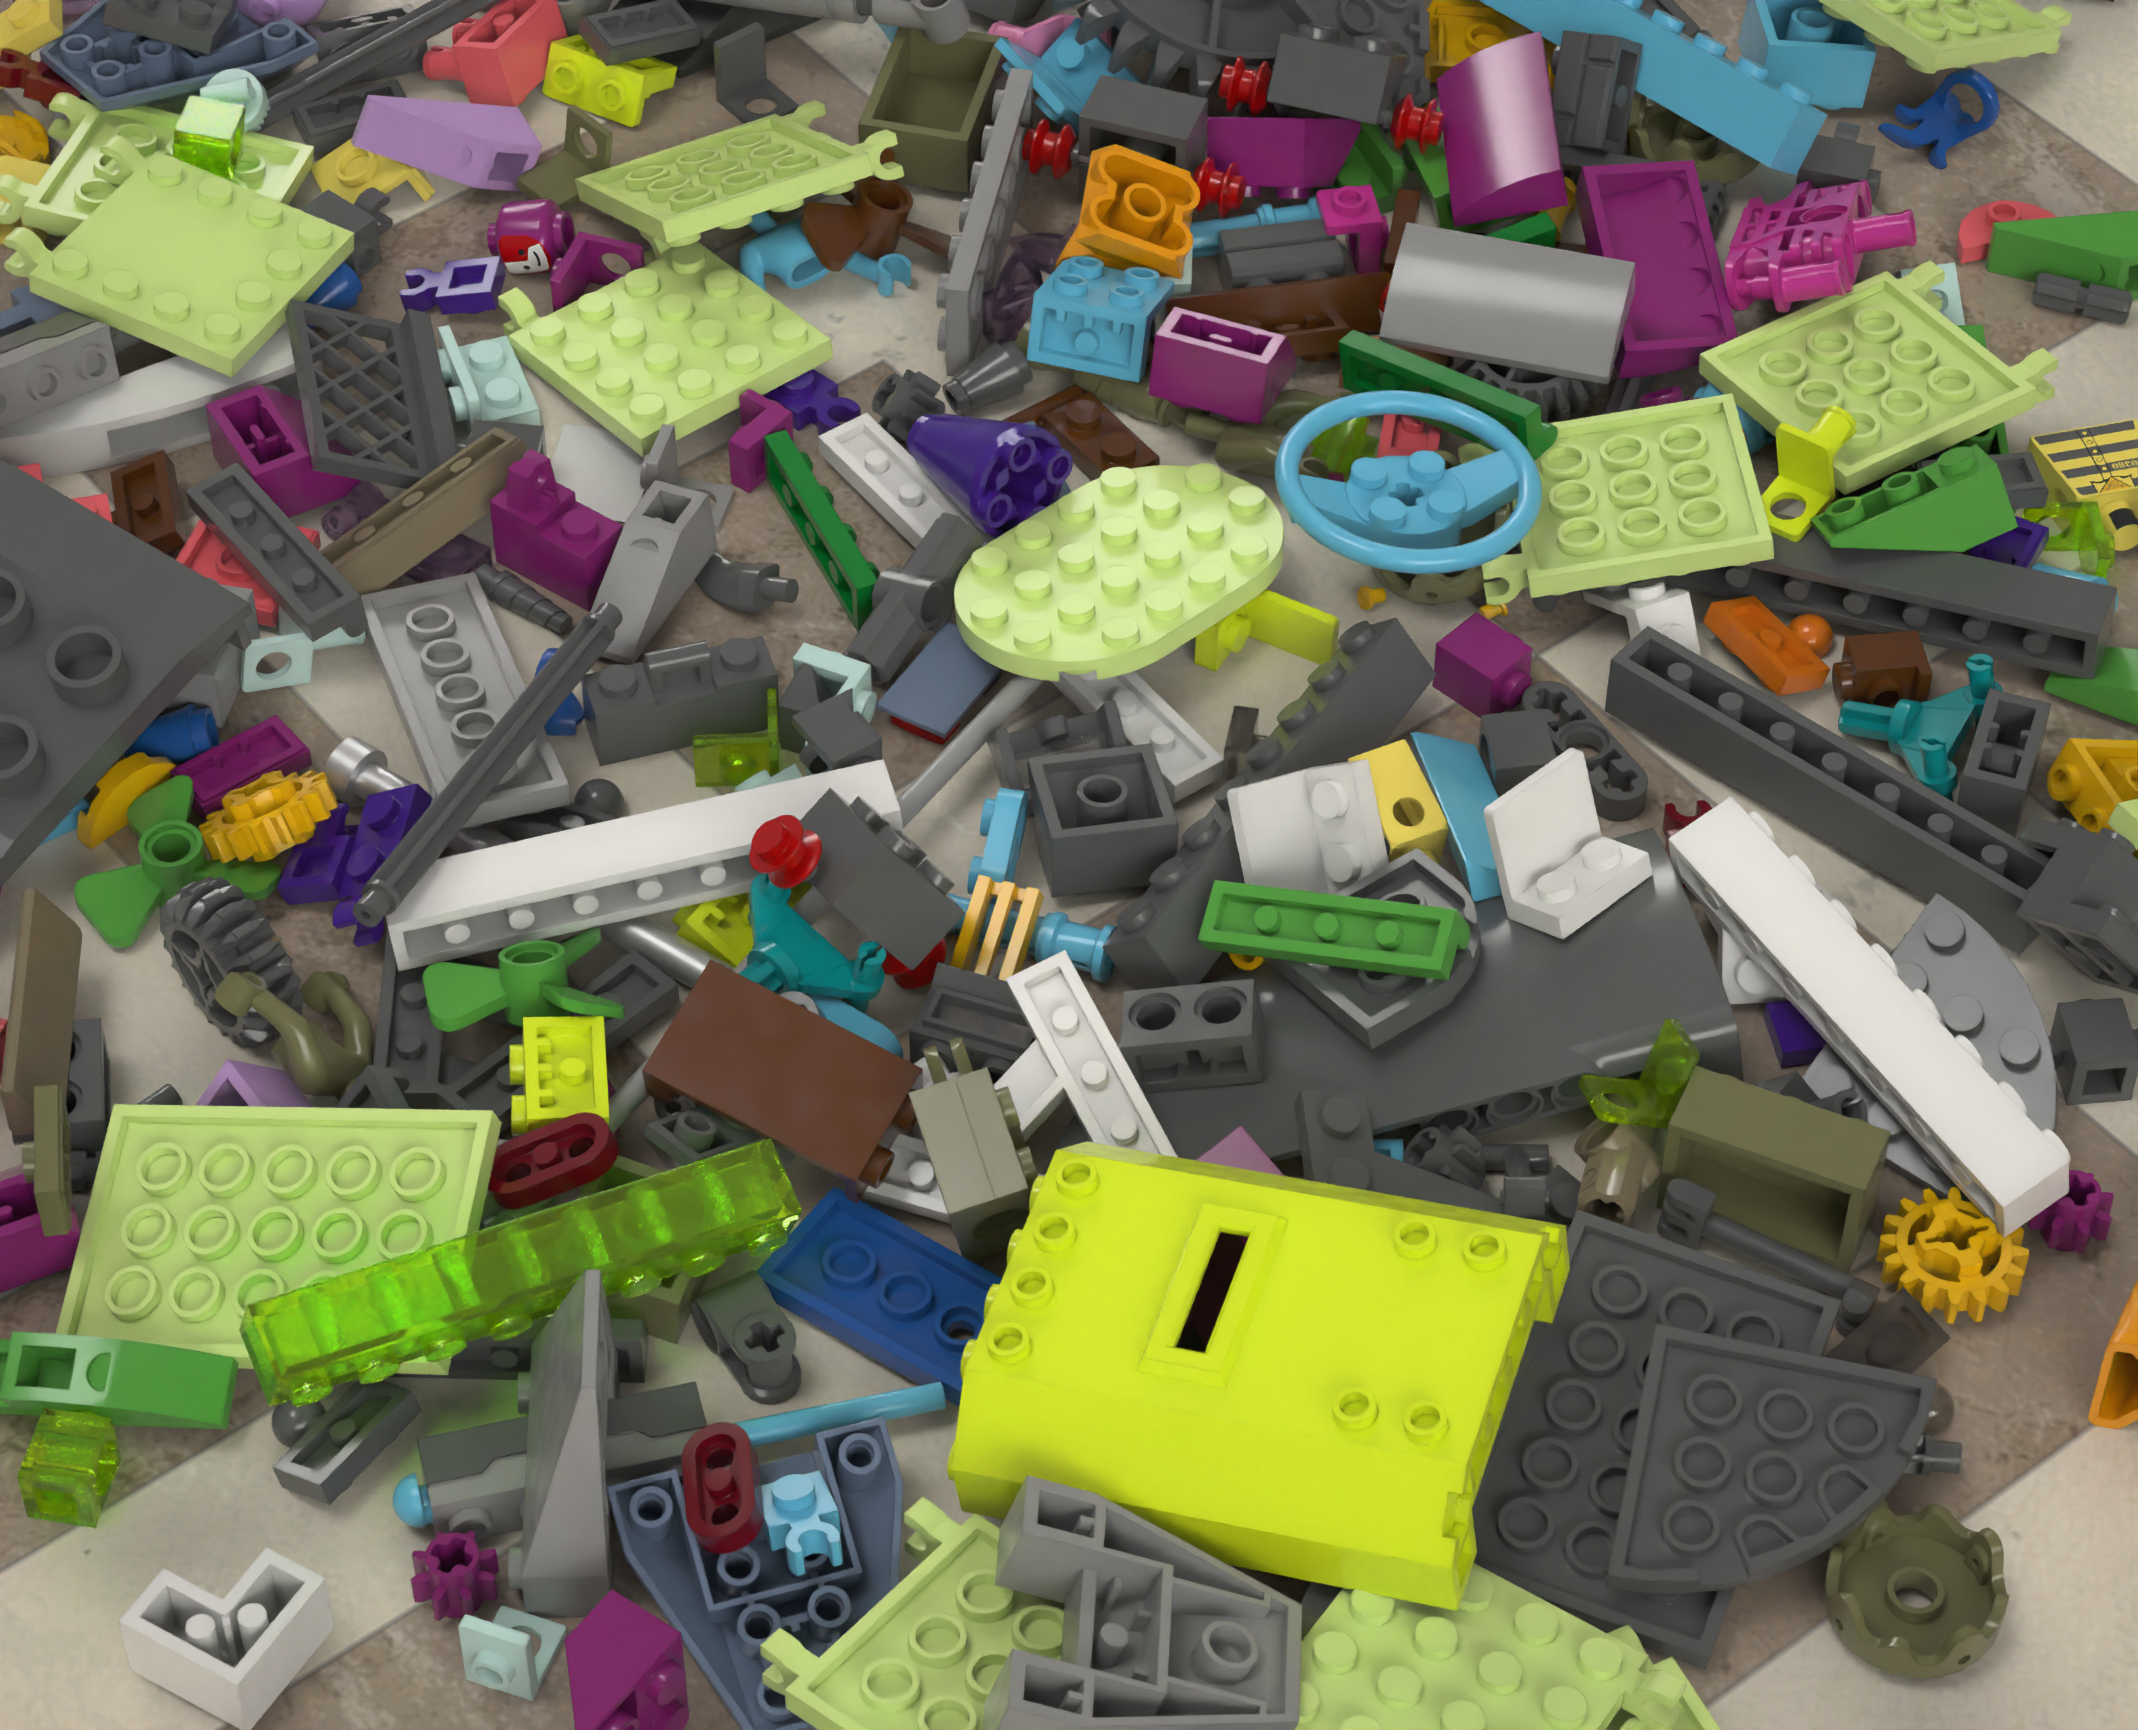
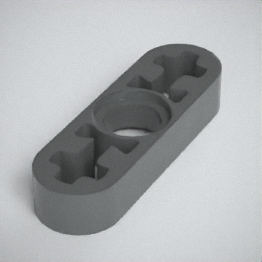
M1542 681L1528 687L1522 697L1521 711L1543 709L1556 757L1575 744H1588L1600 752L1594 757L1585 758L1597 815L1615 822L1629 821L1638 817L1645 808L1648 777L1641 766L1571 688L1554 681ZM1558 712L1560 713L1559 719L1555 715ZM1608 783L1613 789L1608 790Z

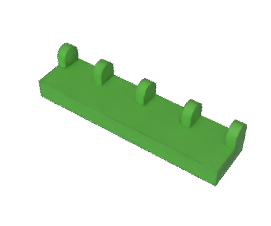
M1214 880L1198 941L1206 950L1448 981L1456 950H1465L1469 944L1470 927L1457 909Z

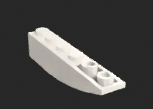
M287 321L232 378L177 355L119 377V381L0 428V458L15 467L40 463L43 478L107 468L137 461L161 450H164L167 454L210 441L211 437L205 405L249 388L262 385L301 400ZM321 360L313 363L323 372Z

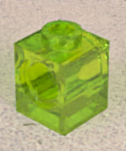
M190 95L174 128L173 157L231 181L243 155L246 105Z
M43 1408L17 1475L27 1518L96 1528L121 1462L112 1418L100 1417L87 1410L68 1412Z

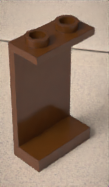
M712 960L706 965L642 1069L647 1095L670 1106L676 1095L680 1094L844 1180L846 1198L856 1204L859 1203L868 1186L878 1189L885 1180L895 1159V1153L890 1149L901 1130L903 1129L910 1133L918 1124L909 1093L923 1088L922 1068Z

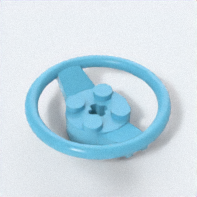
M1403 390L1369 391L1327 402L1306 414L1291 427L1278 449L1275 460L1276 487L1291 523H1297L1317 542L1343 557L1367 566L1394 572L1412 574L1449 573L1466 570L1492 561L1511 550L1528 534L1537 519L1542 502V483L1535 461L1526 447L1509 429L1494 418L1469 405L1422 392ZM1402 414L1442 421L1475 435L1497 451L1447 470L1444 469V459L1439 454L1427 450L1417 451L1411 456H1384L1377 459L1370 457L1359 458L1352 463L1350 478L1347 483L1299 474L1301 457L1308 445L1319 434L1342 422L1371 415ZM1517 498L1514 511L1502 526L1476 541L1455 546L1460 542L1462 528L1472 526Z

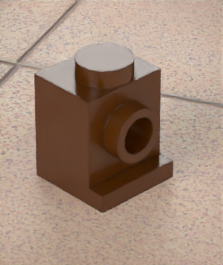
M1918 630L1845 636L1841 662L1833 664L1832 684L1834 694L1838 700L1844 699L1845 702L1855 701L1895 708L1896 704L1902 699L1919 701L1920 703L1928 701L1933 673Z

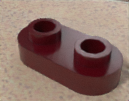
M589 1112L568 1116L497 1146L487 1190L494 1201L503 1208L517 1210L532 1206L590 1183L607 1173L617 1159L619 1152L618 1141L601 1116Z
M729 1422L708 1425L692 1435L682 1451L681 1462L686 1519L702 1548L716 1554H727L747 1546L756 1538L762 1528L764 1511L757 1452L743 1428Z

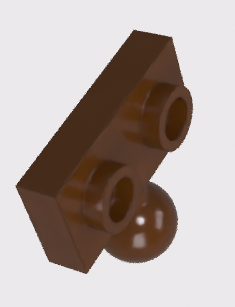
M164 450L158 451L110 472L115 510L111 511L113 524L167 555L182 548L186 543L177 478L174 463Z

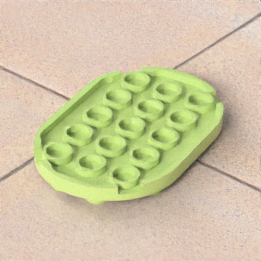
M1198 463L1192 466L1156 465L1132 469L1126 467L1109 468L1101 474L1100 478L1075 489L984 547L973 552L971 558L960 571L954 588L955 613L959 633L970 649L985 661L1002 670L1028 678L1059 681V672L1080 675L1096 670L1097 680L1139 670L1167 656L1247 604L1273 582L1284 560L1283 520L1275 504L1261 488L1253 486L1238 477L1221 472L1219 467L1210 463Z

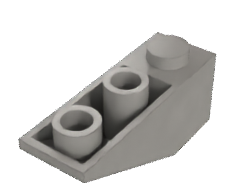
M655 480L626 519L590 613H594L602 603H610L620 610L623 617L622 623L615 630L614 640L601 657L629 665L634 664L718 548L709 494Z

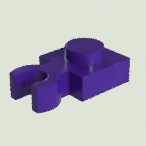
M500 256L446 261L443 272L433 273V271L426 268L406 271L405 278L409 289L400 290L399 295L405 312L408 309L424 312L435 305H439L442 315L456 313L478 314L488 310H497L498 296L502 292L506 271Z
M814 369L762 395L769 400L777 401L784 408L792 411L793 428L797 431L812 423L817 427L818 435H821L840 426L838 422L846 423L861 415V409L855 401L839 397L837 383Z

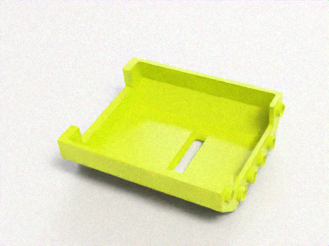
M1088 1141L1056 1150L1046 1175L1038 1176L1033 1183L1029 1200L1030 1213L1023 1230L1016 1229L1010 1238L1007 1250V1268L1001 1283H994L987 1293L984 1305V1323L977 1340L970 1339L962 1354L960 1374L963 1384L956 1437L950 1450L947 1465L948 1478L955 1482L961 1510L1004 1520L1026 1476L1029 1475L1097 1493L1228 1565L1351 1590L1358 1589L1376 1595L1458 1611L1477 1554L1472 1507L1534 1320L1546 1323L1553 1322L1570 1271L1566 1225ZM1220 1232L1248 1237L1205 1353L1176 1348Z

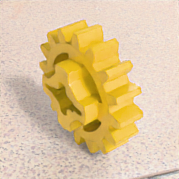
M281 770L263 774L258 780L242 788L234 789L222 798L224 809L208 814L206 816L208 821L199 825V830L213 861L220 859L221 863H227L238 857L240 862L252 855L255 862H263L273 859L280 852L294 845L307 842L315 833L314 823L328 819L331 816L330 810L337 808L338 803L324 772L316 774L315 770H310L301 776L294 772L284 778Z
M1958 1187L1950 1188L1947 1199H1938L1936 1194L1928 1188L1923 1190L1919 1206L1913 1201L1903 1198L1899 1202L1897 1215H1886L1882 1235H1880L1876 1261L1883 1263L1880 1277L1882 1283H1898L1895 1299L1899 1303L1909 1301L1912 1298L1920 1301L1918 1315L1925 1318L1934 1308L1943 1310L1946 1323L1954 1324L1958 1311H1967L1968 1315L1975 1322H1980L1983 1319L1986 1304L1993 1310L2001 1313L2006 1309L2009 1295H2019L2029 1258V1249L2021 1247L2024 1236L2022 1227H2019L2004 1238L1997 1231L1995 1224L1989 1217H1985L1972 1202L1961 1200ZM1915 1238L1914 1244L1909 1245V1243ZM1991 1265H1997V1266L1989 1273L1990 1266H1991Z

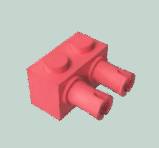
M500 0L480 20L466 18L457 23L452 30V48L435 45L430 47L431 51L427 50L424 54L423 70L426 77L430 80L464 82L470 103L510 107L520 105L525 101L526 96L545 78L551 42L568 37L557 0Z

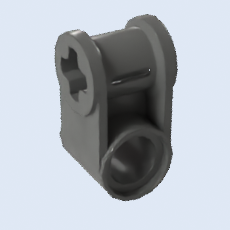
M750 1270L690 1300L691 1314L702 1339L712 1353L719 1356L747 1397L761 1404H776L787 1400L796 1393L801 1385L802 1377L798 1360L793 1355L796 1348V1331L793 1324L776 1304L767 1285L756 1271Z

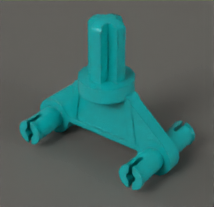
M1981 653L1970 656L1968 658L1969 662L1966 661L1969 685L1930 701L1920 703L1919 701L1902 699L1896 704L1895 708L1846 701L1840 709L1838 729L1840 732L1848 735L1887 741L1890 751L1903 757L1916 781L1954 802L1952 791L1957 787L1958 776L1956 766L1951 761L1974 721L1977 730L1989 688L2003 692L2002 686L1994 680L1993 659L1991 656Z
M768 874L756 876L752 881L748 895L750 908L748 921L752 927L753 947L747 955L748 966L739 975L778 995L795 991L841 997V1001L865 1014L869 1007V1001L877 997L884 983L885 974L881 966L886 957L885 949L882 947L877 951L879 946L877 942L866 941L858 948L857 958L849 961L788 905L791 888H777L770 882Z

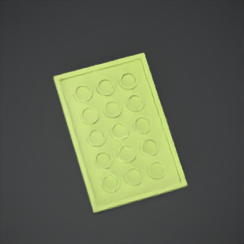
M114 1104L56 1334L122 1339L233 1357L239 1363L238 1368L448 1375L502 1123L493 1110Z

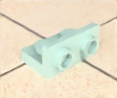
M449 325L437 327L440 349H437L444 384L448 383L450 386L446 390L447 399L455 422L464 421L469 434L474 420L541 426L539 408L507 335L458 347Z

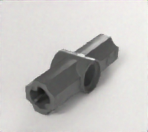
M943 512L932 524L903 568L891 566L879 575L872 593V606L874 610L843 653L846 657L871 665V685L883 688L885 683L890 681L923 631L935 633L947 623L954 604L952 589L955 586L957 577L963 566L971 558L973 552L984 544L977 529L969 526L959 516Z

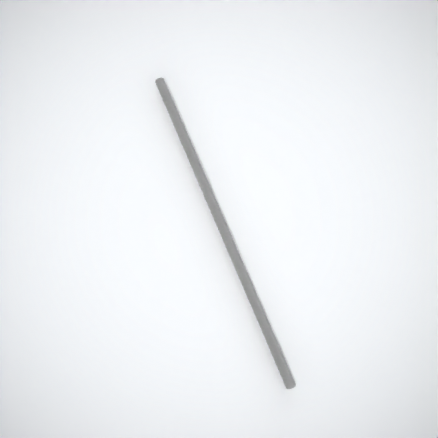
M1015 675L897 798L903 829L985 744L994 730H998L1044 680ZM813 886L792 909L808 924L812 925L828 909L830 904ZM747 956L732 971L739 974L748 966ZM649 1058L608 1100L609 1128L613 1133L649 1097L646 1094L642 1069ZM552 1198L523 1209L511 1210L504 1208L498 1215L499 1220L510 1232L519 1233Z

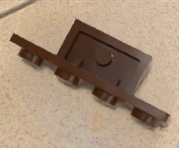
M1387 271L1171 296L1165 303V313L1167 318L1172 309L1178 307L1287 336L1296 357L1301 356V360L1307 362H1323L1335 358V352H1339L1338 341L1352 330L1361 333L1380 331L1382 324L1379 314L1381 293L1388 282L1391 281L1392 276Z

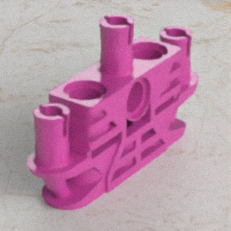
M1809 180L1797 184L1787 198L1771 205H1764L1761 195L1751 198L1747 207L1743 210L1725 261V285L1732 310L1744 311L1756 299L1774 300L1777 312L1788 313L1792 302L1836 295L1845 296V293L1852 292L1865 252L1916 246L1917 233L1912 210L1907 209L1903 212L1871 216L1872 197L1867 180L1814 189L1812 182Z

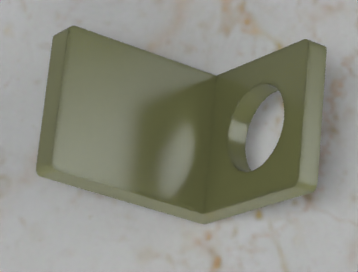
M576 105L567 109L564 150L517 177L516 188L532 200L552 199L560 206L562 211L580 201L575 183L576 178L610 168L612 132ZM580 128L587 130L593 137L597 146V155L589 152L582 143Z

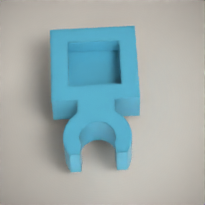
M820 1470L804 1475H787L773 1483L761 1485L764 1511L762 1530L772 1551L786 1548L788 1566L793 1574L796 1576L806 1574L804 1558L815 1553L827 1555L833 1566L842 1565L843 1553L840 1538L839 1512Z

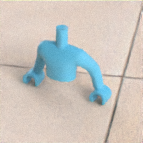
M766 211L752 215L753 221L748 226L759 236L741 246L739 268L740 273L767 292L764 274H773L791 289L802 288L823 278L830 272L820 263L804 235L800 225V217L780 225ZM857 251L843 268L878 283V292L882 296L893 294V281H900L906 286L911 285V262L906 256L901 254H887L877 262Z

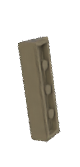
M499 427L492 428L320 551L321 554L360 595L381 591L490 512L489 501L505 488L508 468L515 461L521 460L524 453L528 451V448L521 438Z
M25 888V893H22L0 1088L9 1130H12L13 1135L34 1134L35 1086L58 1084L59 1089L63 1090L66 1104L82 945L80 927L36 888Z

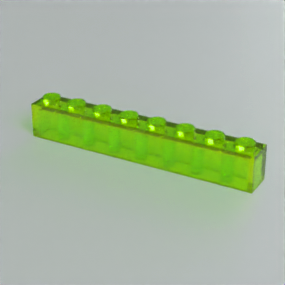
M769 1138L247 1304L239 1331L269 1407L291 1400L293 1406H304L329 1395L333 1391V1386L356 1378L359 1379L361 1384L375 1383L396 1373L400 1369V1364L423 1356L426 1357L428 1362H438L463 1351L467 1346L466 1342L487 1335H491L495 1341L517 1336L529 1329L533 1324V1320L554 1314L585 1270H601L606 1297L621 1292L624 1298H633L659 1286L662 1278L683 1271L686 1272L688 1277L701 1276L720 1267L726 1261V1257L747 1250L750 1256L753 1257L768 1254L787 1243L789 1240L788 1236L799 1219L802 1209L773 1142Z

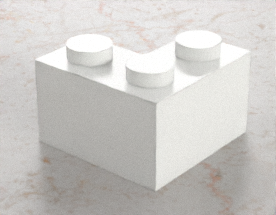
M268 1547L264 1549L223 1599L163 1568L119 1620L130 1670L240 1730H251L335 1627L326 1578Z

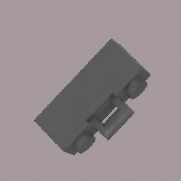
M763 636L750 639L733 638L722 645L708 647L707 641L703 640L644 653L645 663L610 665L602 671L586 674L581 680L585 725L600 766L778 727V675Z

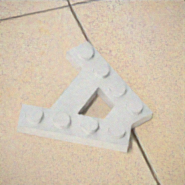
M1066 950L1006 978L1008 989L1035 1041L994 1084V1088L997 1090L1008 1086L1025 1142L1060 1103L1067 1098L1090 1142L1178 1157ZM899 1134L890 1149L895 1153V1159L888 1175L878 1189L868 1186L862 1198L951 1224L924 1141Z

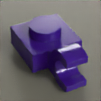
M347 802L338 803L337 808L330 810L331 816L328 819L317 822L312 839L293 846L277 886V890L288 905L338 900L347 862L359 824L345 826V819L350 809Z

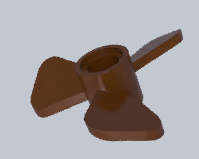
M889 148L884 149L880 155L881 165L894 162V152ZM872 175L854 181L855 187L852 190L841 193L852 206L809 202L805 205L800 217L801 229L818 260L825 268L833 272L841 271L857 251L874 257L892 254L896 250L901 236L948 259L952 236L907 221L913 205V198L911 193L895 180L886 181Z

